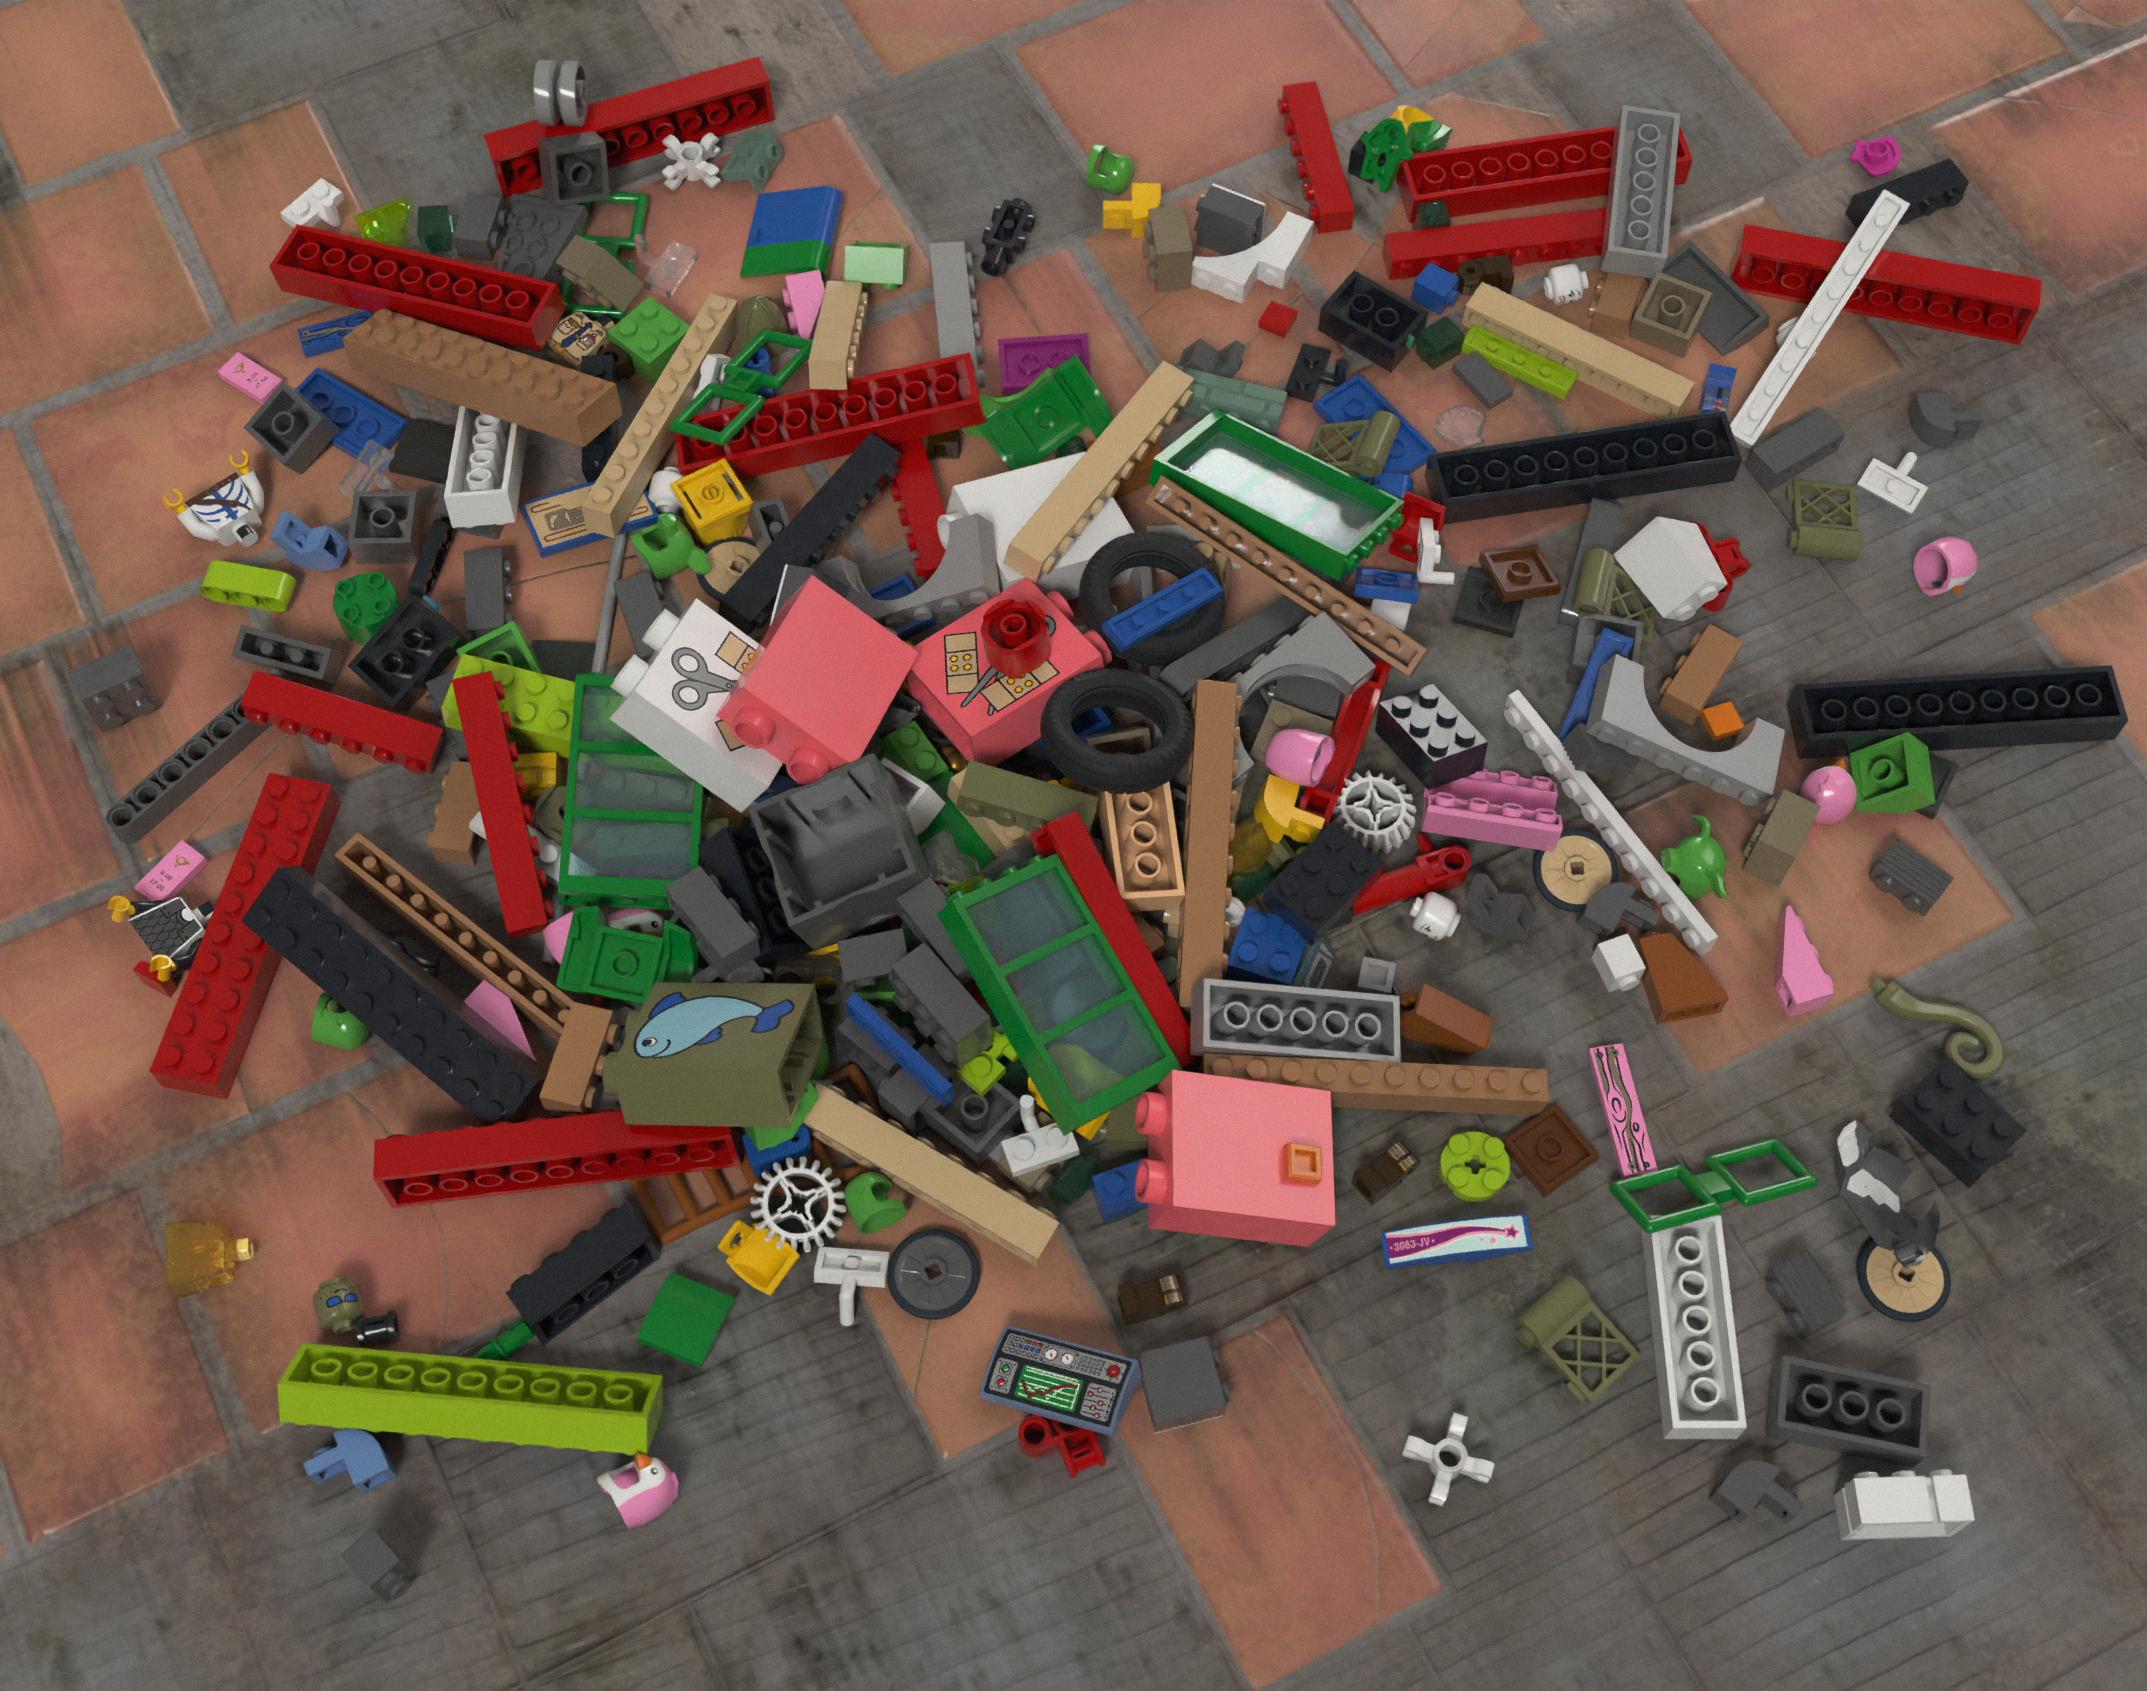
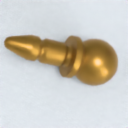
M931 730L927 731V733L933 736L940 737V735ZM930 742L948 766L949 772L952 771L956 775L962 771V754L958 753L955 746Z

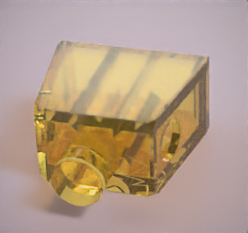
M165 1223L166 1288L177 1299L232 1282L235 1278L234 1262L253 1259L254 1249L251 1238L234 1240L233 1233L224 1223Z

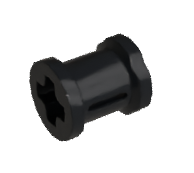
M394 1309L388 1310L385 1315L368 1318L361 1315L356 1318V1333L361 1348L368 1347L369 1343L388 1339L392 1342L399 1341V1321Z

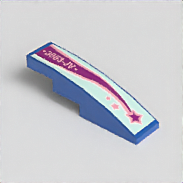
M1526 1214L1453 1220L1381 1232L1385 1266L1389 1270L1422 1263L1429 1267L1462 1260L1465 1264L1533 1250L1529 1221Z

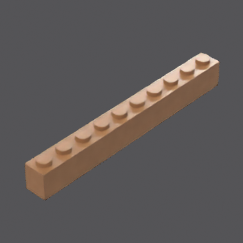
M1161 476L1146 499V504L1316 616L1325 611L1348 637L1406 675L1412 677L1430 651L1170 479Z
M1198 679L1192 688L1191 719L1194 729V740L1188 758L1182 858L1185 897L1180 904L1174 998L1182 1013L1191 1014V987L1203 978L1222 980V974H1226L1228 967V954L1223 953V942L1229 938L1230 922L1225 920V907H1230L1232 895L1231 888L1226 887L1227 875H1231L1233 869V855H1228L1229 842H1233L1235 834V823L1230 822V810L1235 809L1237 799L1236 790H1232V778H1236L1238 772V758H1233L1234 746H1238L1240 738V727L1235 726V714H1240L1242 696L1237 694V683Z
M357 832L334 854L344 874L479 981L486 980L509 997L517 1011L556 1042H559L572 1002H574L572 999Z
M1209 1053L1203 1054L1198 1067V1073L1331 1091V1107L1537 1116L1549 1103L1547 1069Z

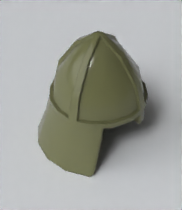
M765 295L748 297L741 303L736 321L738 333L735 348L738 352L762 329L793 335L789 322L784 318L781 309L772 298ZM766 342L762 346L768 352L770 360L778 358L789 348L771 342Z

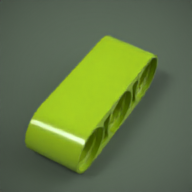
M214 560L208 566L199 591L206 598L216 602L273 612H285L297 581L285 572Z

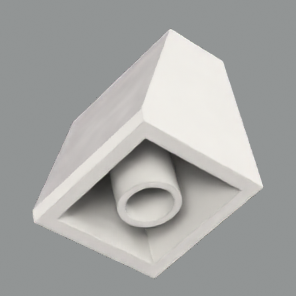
M1657 516L1614 553L1619 564L1663 618L1679 621L1690 619L1695 615L1699 607L1716 598L1718 592L1728 584L1700 529L1695 523Z

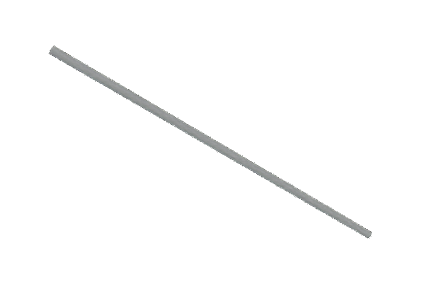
M627 532L613 538L591 672L602 675L604 674L616 602L613 582L618 581L620 578ZM578 761L576 784L584 787L588 763ZM554 886L551 902L555 919L549 920L550 924L563 916L565 906L559 905L558 888ZM545 942L541 964L546 967H553L556 959Z

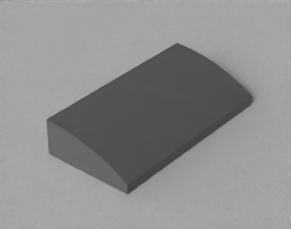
M1691 240L1667 258L1662 270L1663 274L1713 292L1708 312L1698 333L1722 356L1745 345L1769 327V316ZM1645 277V281L1650 285L1653 279Z

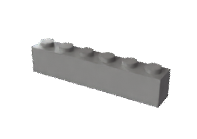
M964 241L930 243V263L940 359L970 352L980 390V388H985L984 369L978 370L977 365L983 364L981 346H975V340H980L979 322H973L972 317H977L976 299H970V294L975 293L974 276H968L967 272L972 270L971 252L965 253Z

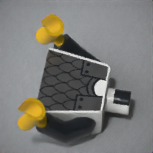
M114 896L110 899L107 909H115L111 918L118 923L123 922L126 916L129 915L131 919L128 921L154 955L151 959L149 971L159 970L157 978L160 981H167L169 977L173 979L179 973L190 971L205 933L203 927L209 923L214 906L207 900L191 911L181 897L129 902L123 896Z

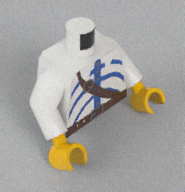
M241 450L245 457V461L242 464L234 463L231 454L229 456L231 465L235 469L240 470L242 475L239 476L235 472L185 502L187 508L182 504L183 496L179 490L174 488L171 490L178 499L177 503L172 504L163 496L162 502L164 507L169 510H176L178 513L177 518L193 536L212 542L217 540L223 546H230L239 541L244 547H249L258 540V534L254 530L262 525L259 515L264 510V490L254 470L250 471L248 467L250 460L244 450Z

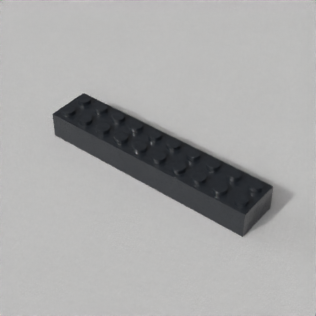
M1725 411L1429 454L1425 479L1432 501L1446 507L1443 523L1445 525L1591 503L1592 497L1612 500L1732 482L1735 480L1742 457Z
M2112 665L1796 684L1786 703L1799 759L1850 756L1849 753L1909 732L1928 746V751L2115 740L2128 722Z
M299 865L279 866L241 922L485 1126H492L497 1122H522L538 1100L548 1071Z

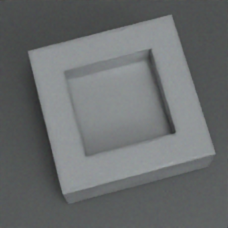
M1363 956L1356 992L1390 995L1396 963Z

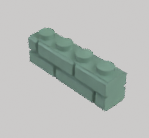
M1171 364L1195 378L1190 390L1194 392V395L1185 409L1183 407L1179 408V413L1183 411L1203 419L1217 408L1267 434H1278L1286 409L1287 392Z

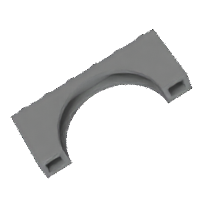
M977 513L949 522L948 544L937 570L919 589L899 599L886 601L873 599L863 586L858 565L842 556L822 561L817 566L814 564L816 570L849 586L846 600L880 625L890 628L903 627L906 622L913 620H928L933 617V614L943 611L955 612L960 609V606L967 604H982L987 602L988 598L1000 595L993 523Z
M1323 611L1316 617L1311 615L1306 618L1298 627V632L1293 636L1287 634L1282 637L1274 646V651L1269 655L1263 653L1258 656L1250 665V670L1245 674L1237 673L1228 682L1237 683V694L1242 696L1241 708L1249 696L1262 685L1288 676H1306L1322 680L1340 690L1348 698L1372 678L1376 666ZM1235 714V726H1239V714ZM1241 737L1239 738L1238 746H1234L1233 758H1238V772L1236 778H1232V790L1252 775L1255 765L1247 754Z
M1615 654L1600 667L1586 733L1597 737L1602 742L1618 746L1631 755L1640 756L1654 762L1658 767L1667 768L1681 774L1687 780L1696 781L1708 786L1714 792L1733 797L1744 805L1756 807L1773 796L1785 733L1784 729L1756 718L1740 729L1738 738L1730 750L1707 752L1692 748L1672 736L1652 712L1644 690V666Z

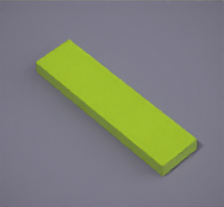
M1475 324L1472 325L1459 346V351L1467 355L1477 351L1489 365L1563 400L1566 399L1578 380V372Z

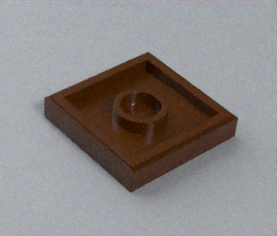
M1537 545L1480 553L1478 561L1502 602L1558 595L1560 593L1561 585Z
M1556 1103L1502 1140L1505 1151L1543 1198L1597 1162L1600 1157Z

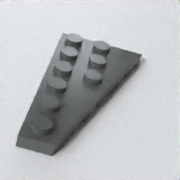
M512 194L511 202L513 209L512 214H508L507 224L509 228L507 236L503 237L497 270L551 282L559 268L555 263L574 236L578 234L589 213L584 206L570 204L554 207L546 199ZM482 339L483 341L498 346H502L510 350H512L514 347L512 345Z

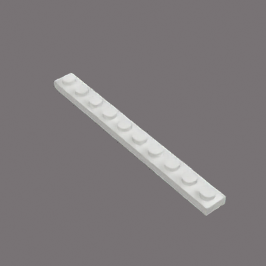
M1885 189L1882 191L1732 421L1730 427L1736 442L1748 449L1753 447L1906 212L1910 203Z
M1516 690L1509 694L1503 709L1507 722L1518 729L1523 736L1526 746L1530 750H1534L1542 759L1546 771L1555 775L1561 783L1564 793L1569 798H1573L1579 805L1584 818L1589 823L1595 825L1601 833L1603 841L1616 851L1621 858L1624 868L1628 872L1633 873L1640 881L1644 893L1657 902L1665 919L1673 923L1681 932L1685 944L1689 948L1694 949L1700 957L1711 951L1718 935L1585 772L1574 770L1575 766L1569 760L1570 756H1567V751H1564L1565 747L1562 746L1560 740L1521 692Z

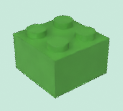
M649 296L607 331L609 342H612L630 356L635 371L652 385H655L690 326Z

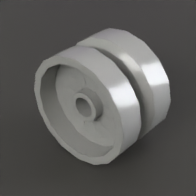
M538 60L534 72V104L540 126H557L561 118L566 126H584L587 115L588 96L586 73L582 61H564L560 68L555 60Z

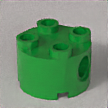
M380 572L358 574L349 579L339 581L335 586L333 609L346 637L350 640L358 641V644L362 646L367 644L401 605L391 582Z

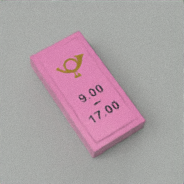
M238 352L217 371L222 380L262 405L282 382V379Z
M181 840L134 888L148 901L173 899L208 864V861Z

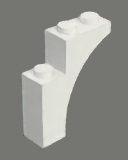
M1287 211L1278 227L1267 238L1247 250L1219 257L1195 256L1192 261L1191 284L1241 304L1257 279L1268 285L1284 289L1312 240L1314 221Z

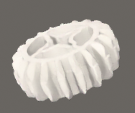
M1369 770L1365 773L1364 778L1358 773L1353 775L1352 781L1345 778V788H1343L1337 807H1335L1332 821H1336L1366 849L1371 850L1374 856L1378 854L1379 849H1382L1386 854L1391 851L1392 846L1399 849L1403 840H1407L1410 837L1411 830L1414 828L1416 821L1414 819L1416 808L1415 805H1412V794H1405V784L1395 786V776L1387 781L1384 779L1383 772L1378 774V777H1372ZM1365 797V799L1362 801L1354 802L1353 805H1348L1355 799ZM1396 821L1390 827L1378 830L1380 826L1389 825L1390 822Z
M790 1157L786 1159L788 1169L784 1171L776 1162L773 1164L776 1176L772 1177L766 1171L762 1173V1178L768 1182L767 1186L759 1183L754 1185V1189L763 1195L762 1197H751V1204L761 1205V1209L751 1212V1217L754 1219L763 1217L764 1221L756 1225V1230L759 1232L764 1228L770 1229L764 1238L767 1243L772 1240L775 1234L780 1236L776 1245L777 1249L781 1250L784 1242L789 1241L792 1248L797 1251V1243L803 1242L804 1251L808 1253L811 1251L810 1240L814 1239L818 1247H823L824 1242L820 1235L824 1232L827 1237L833 1239L835 1233L829 1228V1225L833 1224L841 1227L843 1224L840 1218L834 1216V1213L846 1212V1206L835 1204V1201L844 1199L845 1192H833V1189L837 1188L841 1181L839 1178L831 1182L826 1180L832 1173V1169L829 1167L822 1174H819L817 1171L820 1167V1161L815 1160L811 1169L806 1168V1157H801L800 1167L793 1168V1160ZM789 1178H809L820 1186L806 1192L800 1191ZM780 1184L786 1195V1202L778 1211L770 1215L768 1208L769 1199L774 1189ZM789 1190L792 1191L795 1197L800 1196V1200L802 1197L806 1200L808 1199V1202L804 1205L805 1215L808 1220H805L802 1213L797 1214V1210L793 1213L788 1209L792 1206V1195ZM826 1195L828 1211L824 1220L817 1227L811 1216L810 1209L812 1205ZM790 1218H795L803 1224L807 1232L802 1234L789 1233L779 1228L776 1224Z

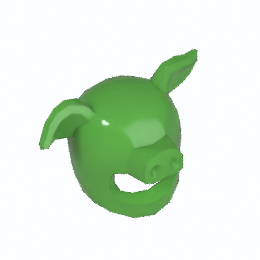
M663 512L658 515L656 524L630 535L633 546L639 551L657 581L675 575L687 569L688 566L697 574H708L712 569L704 550L695 546L691 534L685 526L684 519L675 513Z
M1692 815L1691 818L1699 827V835L1684 838L1674 848H1665L1661 852L1662 863L1660 865L1667 874L1670 872L1680 879V883L1676 885L1688 900L1701 899L1711 891H1714L1718 898H1727V889L1723 880L1727 867L1724 850L1712 838V828L1708 819L1702 815Z

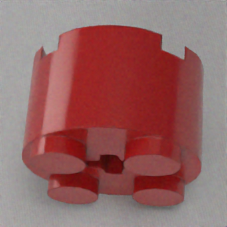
M1005 599L992 605L985 612L980 632L986 658L994 669L1004 673L1008 678L1017 679L1023 674L1036 670L1050 658L1051 643L1046 617L1043 610L1036 603L1025 600V603L1015 602L1014 599Z

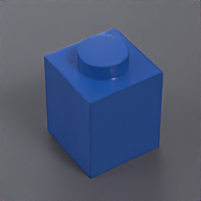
M1429 262L1414 281L1411 300L1441 316L1448 306L1452 308L1457 302L1460 292L1457 291L1460 278Z

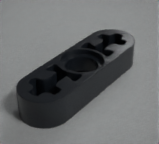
M440 519L433 521L410 577L409 594L411 593L420 598H423V596L431 597L454 539L455 528H452L450 521Z

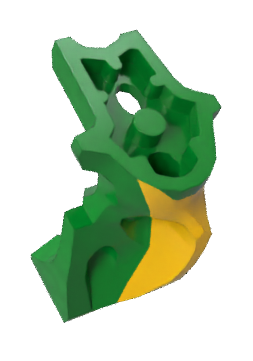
M1405 105L1397 107L1389 119L1381 121L1368 134L1362 135L1361 140L1366 147V154L1360 177L1376 180L1379 184V190L1387 193L1391 189L1400 165L1404 160L1411 161L1413 154L1418 150L1423 152L1445 150L1452 129L1442 125L1430 115L1414 106ZM1384 153L1386 155V162L1380 167L1378 164L1379 157Z

